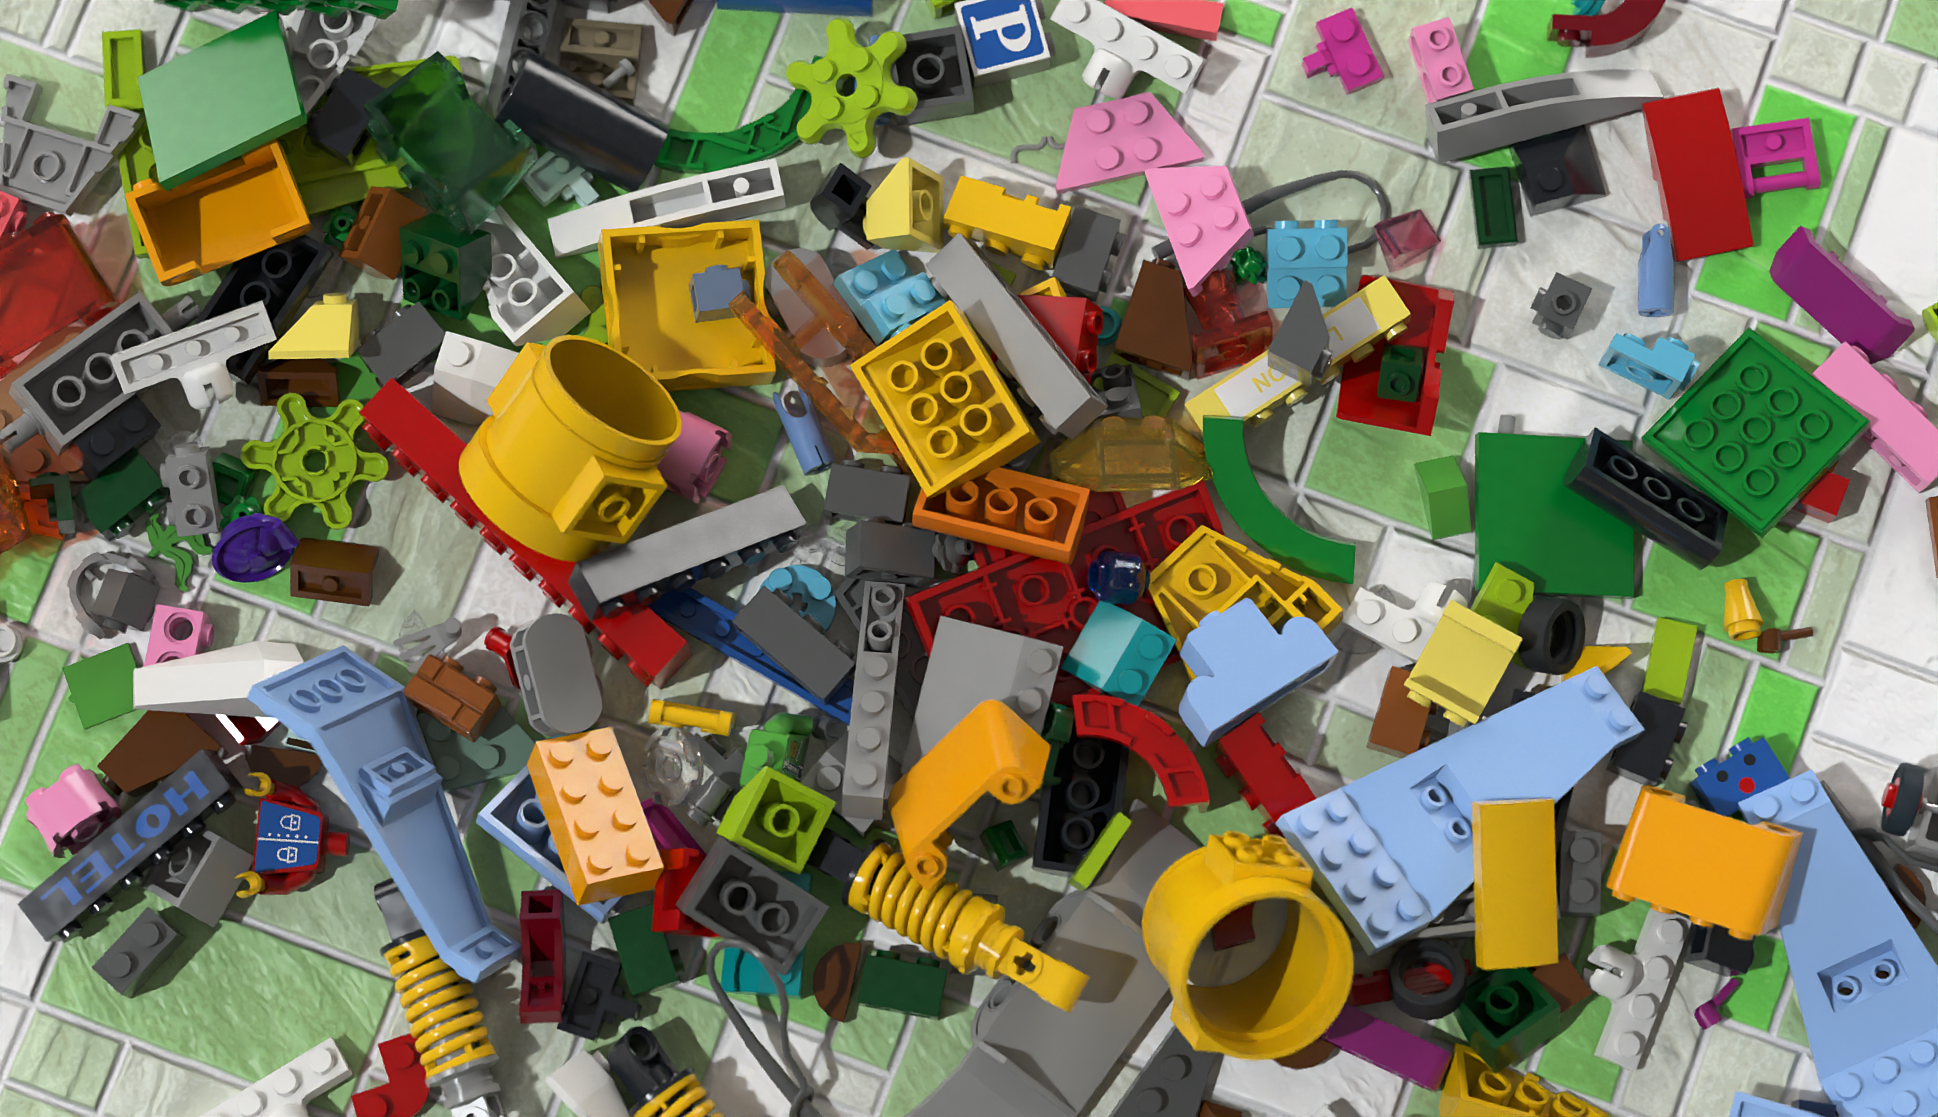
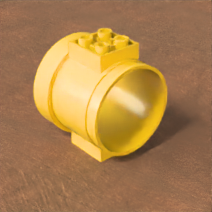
M563 335L552 339L547 345L531 342L525 344L486 400L494 415L488 417L481 424L459 459V472L467 492L480 510L494 524L520 543L537 552L564 561L578 562L605 552L612 542L626 544L667 487L657 466L666 455L669 447L679 437L682 430V420L670 394L653 375L636 361L617 349L591 338Z
M1226 831L1224 836L1209 834L1207 846L1184 855L1168 867L1154 884L1147 898L1142 917V937L1145 950L1154 967L1170 985L1174 998L1170 1019L1194 1050L1221 1052L1244 1060H1269L1283 1057L1298 1051L1318 1038L1332 1024L1346 1001L1353 976V954L1350 940L1337 917L1309 890L1314 870L1301 858L1299 853L1295 852L1287 843L1288 841L1282 837L1264 835L1263 839H1254L1236 831ZM1286 897L1287 920L1282 938L1273 954L1260 968L1249 976L1228 985L1201 987L1187 983L1189 967L1197 946L1207 931L1220 918L1231 910L1253 900Z

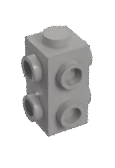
M197 442L175 445L174 451H169L165 459L166 463L160 464L163 487H170L172 502H167L169 525L176 526L178 537L218 532L221 514L210 446L199 447Z

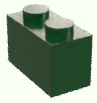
M134 448L73 496L72 499L97 530L108 541H111L114 537L120 539L131 532L136 525L134 521L144 513L151 514L161 508L167 501L166 496L170 493V488L163 487L161 477L143 455Z
M654 903L607 918L631 995L635 999L681 984L678 974L685 972L679 950L671 951L666 937L669 934L652 932Z
M877 949L876 956H866L858 998L859 1006L939 1020L947 978V969L940 968L941 961L917 957L916 963L900 961V953Z

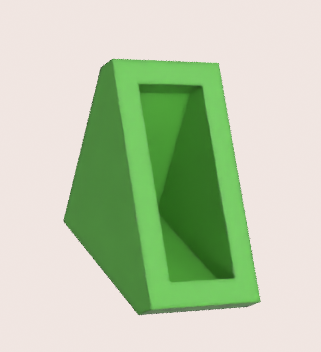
M1454 455L1415 463L1414 466L1432 541L1471 533L1467 484Z

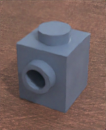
M715 265L706 268L703 273L692 274L688 286L695 323L742 317L746 303L751 302V293L748 280L741 279L740 268L728 269L727 265Z

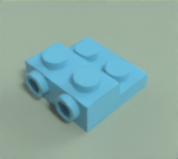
M1314 220V228H1299L1298 221H1275V229H1266L1267 309L1290 308L1305 280L1312 283L1320 307H1335L1347 299V227L1338 228V220Z
M890 250L838 275L832 283L877 346L946 303L941 294L931 284V280L926 273L922 272L915 276L897 250Z
M1616 333L1598 364L1669 400L1676 390L1681 392L1685 390L1687 384L1691 382L1700 362L1694 359L1696 354L1688 351L1689 347L1678 339L1667 337L1665 340L1659 337L1650 350L1645 347L1646 343L1642 339L1632 334L1625 333L1622 336Z

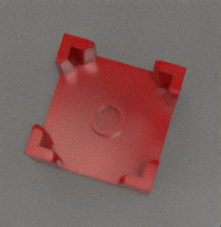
M689 848L658 850L664 868L655 884L652 932L726 940L683 913L675 905L707 856L699 854L700 850Z

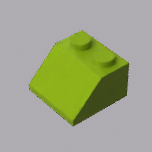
M765 766L734 796L716 834L800 875L836 801Z

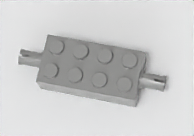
M139 291L12 382L9 395L20 407L23 415L0 431V445L3 443L5 445L3 449L10 455L14 450L38 434L43 436L55 453L60 456L70 448L76 438L135 395L141 397L160 382L124 395L109 355L183 329L201 314V310L197 305L191 308L194 300L187 295L165 313L159 315L143 293Z

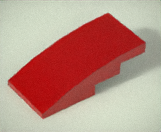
M1712 88L1641 103L1653 180L1658 183L1663 220L1667 221L1670 231L1673 259L1678 262L1754 246L1739 165L1720 89Z

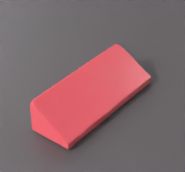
M1105 0L1104 3L1151 30L1214 42L1217 41L1224 5L1223 3L1207 0Z

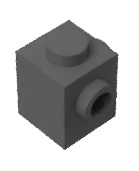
M1556 272L1548 289L1540 287L1530 309L1537 311L1532 323L1539 326L1538 330L1550 338L1560 339V337L1568 339L1593 288Z
M108 568L91 613L105 619L103 626L122 634H126L128 628L144 631L146 623L153 616L154 603L161 587L131 573Z

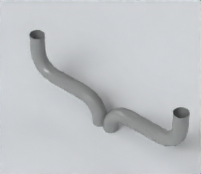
M1043 136L1039 144L1018 145L1013 148L1010 156L1011 163L1017 164L1016 155L1019 151L1040 150L1047 142L1053 149L1063 150L1066 144H1056L1052 136Z

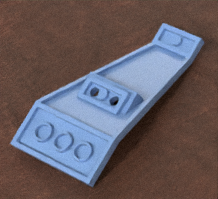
M344 645L252 685L247 697L249 701L260 707L261 712L265 715L276 718L292 729L294 735L308 740L312 744L442 961L455 969L456 973L462 978L477 983L517 959L522 949V944L491 924L441 786L443 777L437 774L435 770L436 767L431 759L412 703L403 694L405 687Z
M1595 666L1481 720L1476 725L1473 724L1335 791L1285 813L1275 824L1295 852L1299 853L1301 858L1314 870L1312 876L1370 956L1426 928L1474 882L1472 802L1552 798L1555 805L1610 751L1637 739L1645 729L1598 666Z
M1813 770L1738 802L1739 811L1748 824L1756 825L1766 821L1803 833L1778 925L1820 1087L1828 1102L1836 1105V1116L1938 1117L1937 964L1831 803ZM1880 971H1886L1890 976L1886 979H1880L1876 977V974ZM1842 988L1853 990L1852 994L1848 996H1843L1839 993Z

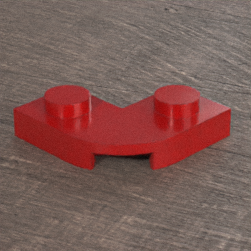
M411 1033L378 1044L389 1083L351 1095L357 1117H415L426 1103L431 1087H428L426 1084L427 1073L425 1067L420 1062L423 1053H419L415 1048V1043L418 1039L412 1037Z

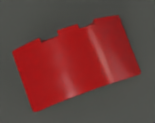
M1367 274L1362 275L1357 292L1380 277ZM1388 279L1411 313L1410 322L1405 324L1408 330L1390 342L1384 338L1374 344L1372 347L1375 351L1362 361L1354 363L1351 359L1343 365L1336 417L1342 420L1431 436L1439 401L1442 369H1440L1441 363L1435 362L1436 353L1444 354L1454 306V291ZM1384 343L1423 348L1422 367L1415 402L1385 399L1377 396Z
M1095 694L1072 695L1071 707L1074 710L1077 737L1103 738L1131 749L1148 763L1159 778L1165 791L1169 808L1198 805L1199 813L1206 812L1210 798L1203 772L1194 754L1191 753L1175 730L1163 719L1151 711L1148 712L1120 698Z

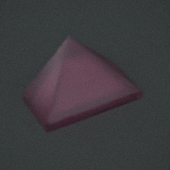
M1421 209L1378 222L1373 226L1389 273L1441 242V239Z

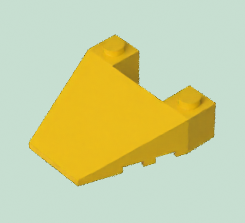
M1201 525L1145 579V584L1169 635L1177 639L1174 646L1190 681L1197 677L1180 656L1181 648L1188 634L1198 628L1199 622L1215 610L1222 613L1241 600L1249 598L1275 630L1286 620L1289 621L1294 617H1306L1313 620L1326 636L1343 619V609L1314 580L1304 575L1300 576L1282 567V564L1270 558L1266 559L1248 550V547L1204 525Z

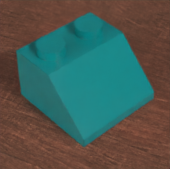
M1100 599L1060 669L1106 696L1125 700V702L1139 706L1177 639L1147 621Z

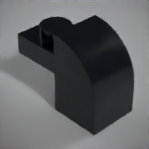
M839 163L829 171L812 198L810 208L815 217L830 231L834 228L839 229L866 250L874 246L873 243L867 241L863 229V218L866 215V201L868 200L866 195L872 185L845 165Z

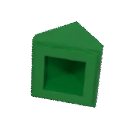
M1011 820L988 827L979 836L997 872L1029 856Z

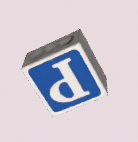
M966 0L954 3L955 20L957 26L961 25L967 63L974 89L1050 70V56L1056 54L1050 32L1044 34L1040 20L1045 19L1042 0Z

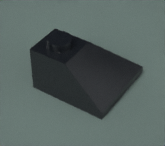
M1585 124L1508 145L1530 217L1606 196Z

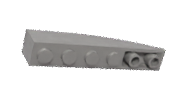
M1610 69L1538 76L1499 84L1426 104V134L1438 164L1641 109V103L1664 99L1651 70Z
M865 581L842 791V817L882 820L905 584Z

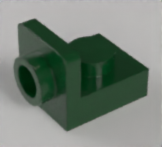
M1384 343L1377 396L1379 398L1405 402L1416 401L1423 348Z
M45 472L37 475L36 478L29 479L30 499L47 498L49 522L58 521L59 535L75 533L69 475Z

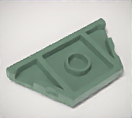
M502 705L475 743L426 713L416 716L431 759L436 767L435 770L437 774L443 777L441 786L444 793L518 774L527 765L535 745L532 739Z

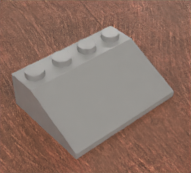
M940 616L900 773H907L978 704L986 700L1001 701L1041 736L1063 646ZM988 790L983 794V795L995 797V796H994L990 791H988Z

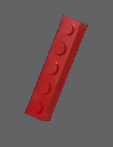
M1465 959L1467 977L1473 974L1470 959ZM1429 962L1422 963L1423 967L1413 969L1411 967L1404 974L1405 987L1418 995L1446 991L1452 983V976L1449 970L1439 964ZM1388 969L1373 971V976L1363 978V974L1352 976L1351 987L1346 998L1347 1004L1358 1007L1392 1000L1389 989Z

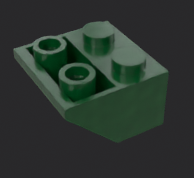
M430 213L400 227L403 300L414 304L419 301L423 307L461 321L466 319L492 271L491 233L435 213Z

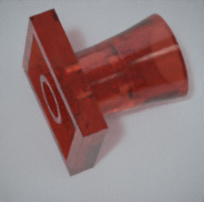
M1231 270L1213 271L1201 284L1203 287L1201 293L1194 297L1189 292L1187 285L1183 289L1184 296L1194 310L1203 329L1201 332L1191 334L1192 367L1197 380L1245 365L1267 351L1272 344L1273 323L1268 310L1248 317L1244 316L1238 295L1235 273Z

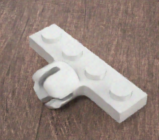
M1060 0L1050 20L1087 39L1094 45V54L1082 75L1083 81L1093 89H1101L1102 94L1111 98H1123L1135 75L1140 71L1146 72L1177 90L1188 94L1206 59L1098 0Z
M259 301L109 356L124 395L169 378H177L183 386L189 405L195 409H205L211 407L204 385L212 384L219 404L228 400L234 394L235 388L226 367V360L228 358L277 340L263 301Z
M1430 582L1425 585L1415 606L1410 610L1402 609L1360 587L1344 615L1341 625L1416 663L1449 601L1453 600L1466 608L1468 604L1467 600L1460 593L1453 590L1444 609L1439 607L1438 605L1445 594L1444 590L1447 586L1436 582Z
M1650 908L1636 946L1631 954H1627L1610 945H1600L1592 950L1586 961L1603 968V970L1596 969L1593 972L1584 967L1582 978L1591 991L1608 998L1612 1003L1609 1017L1594 1053L1595 1056L1625 1070L1636 1071L1692 922L1688 918L1677 913L1673 915L1660 913Z
M330 1037L199 1117H309L306 1111L307 1104L312 1099L352 1076L353 1073L336 1041Z

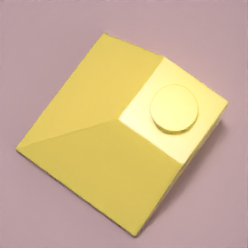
M909 157L901 158L866 201L863 229L867 241L883 249L938 253L944 247L943 176Z
M346 293L323 294V300H318L268 351L269 359L349 358L360 347L358 299L347 300Z

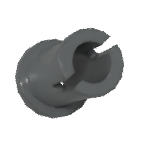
M713 774L693 804L688 802L687 806H689V809L685 814L704 828L709 822L713 824L715 820L712 817L734 788Z

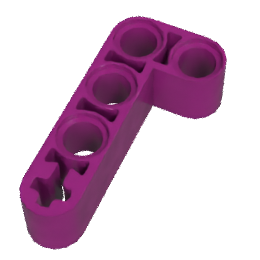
M1344 1003L1332 1024L1318 1037L1335 1045L1340 1050L1434 1093H1437L1453 1057L1450 1052L1347 1003Z

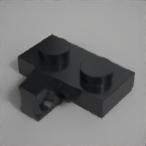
M583 951L562 1011V1023H558L556 1029L597 1042L604 1021L614 1024L616 1015L637 1021L642 1006L623 999L625 989L616 986L622 970V964Z

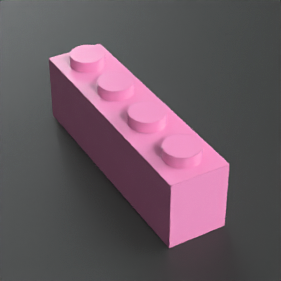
M1845 341L1811 376L1870 420L1871 427L1861 438L1918 493H1921L1938 476V429L1927 419V413L1919 404L1914 401L1909 402L1898 392V386L1892 378L1884 373H1878L1869 364L1868 356L1856 346L1851 347Z

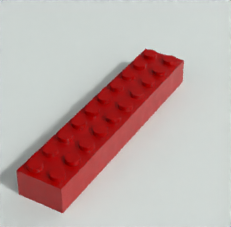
M392 377L359 411V414L366 422L362 429L380 449L386 452L389 447L392 448L394 451L391 455L413 478L418 473L421 474L423 477L420 481L442 504L447 499L451 501L452 504L449 507L471 530L476 525L480 527L479 534L484 538V541L500 556L505 551L511 556L508 560L513 564L514 569L529 582L534 578L539 580L538 587L543 591V595L556 607L560 608L563 604L568 606L570 609L567 613L583 626L585 633L589 635L594 630L599 634L597 640L606 652L617 661L622 656L629 661L626 666L631 670L630 673L648 688L653 683L661 690L693 655L687 641L647 605L642 606L639 603L628 607L621 615L615 618L606 619L602 617L590 622L568 583L576 562L556 559L527 547L500 529L480 510L467 492L459 472V459L467 444Z

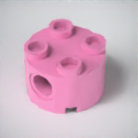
M679 411L682 420L681 433L673 445L669 447L666 455L658 464L657 469L667 484V490L697 504L700 497L705 498L710 493L723 471L727 459L722 457L721 453L723 447L728 450L731 449L732 434L688 411L685 413Z
M80 764L68 767L60 774L59 781L47 789L42 787L35 790L25 800L29 807L26 812V819L42 834L47 848L57 858H65L64 851L67 849L70 850L72 855L77 854L111 826L109 820L112 816L118 820L122 815L121 807L100 785L96 773L90 769L83 770Z

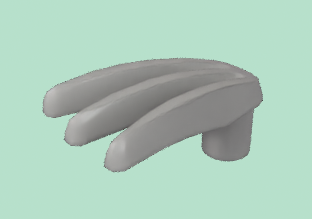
M449 618L444 623L394 640L393 645L400 646L430 636V639L400 654L398 658L402 661L433 645L436 646L408 667V672L413 673L422 665L428 655L436 656L456 641L462 633L460 622L456 618Z

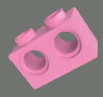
M1450 17L1413 27L1408 39V45L1428 104L1473 92L1474 88Z
M156 604L144 667L204 653L205 647L210 648L214 638L215 627L214 624H210L211 618L202 611ZM185 622L192 623L193 631L190 637L182 641L176 640L175 631L177 627Z

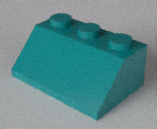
M776 871L806 892L812 894L813 878L811 874L801 873L798 875L794 872ZM806 944L785 976L777 972L784 983L788 999L801 1000ZM727 947L724 949L721 986L725 993L779 998L776 985L763 964L740 948Z

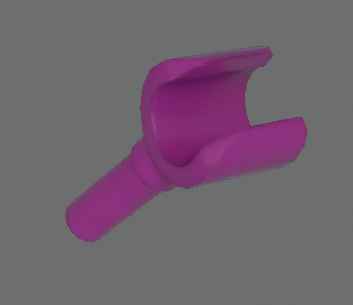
M1731 978L1716 996H1713L1711 1000L1695 1009L1694 1017L1703 1030L1723 1019L1717 1007L1739 986V982L1736 979Z

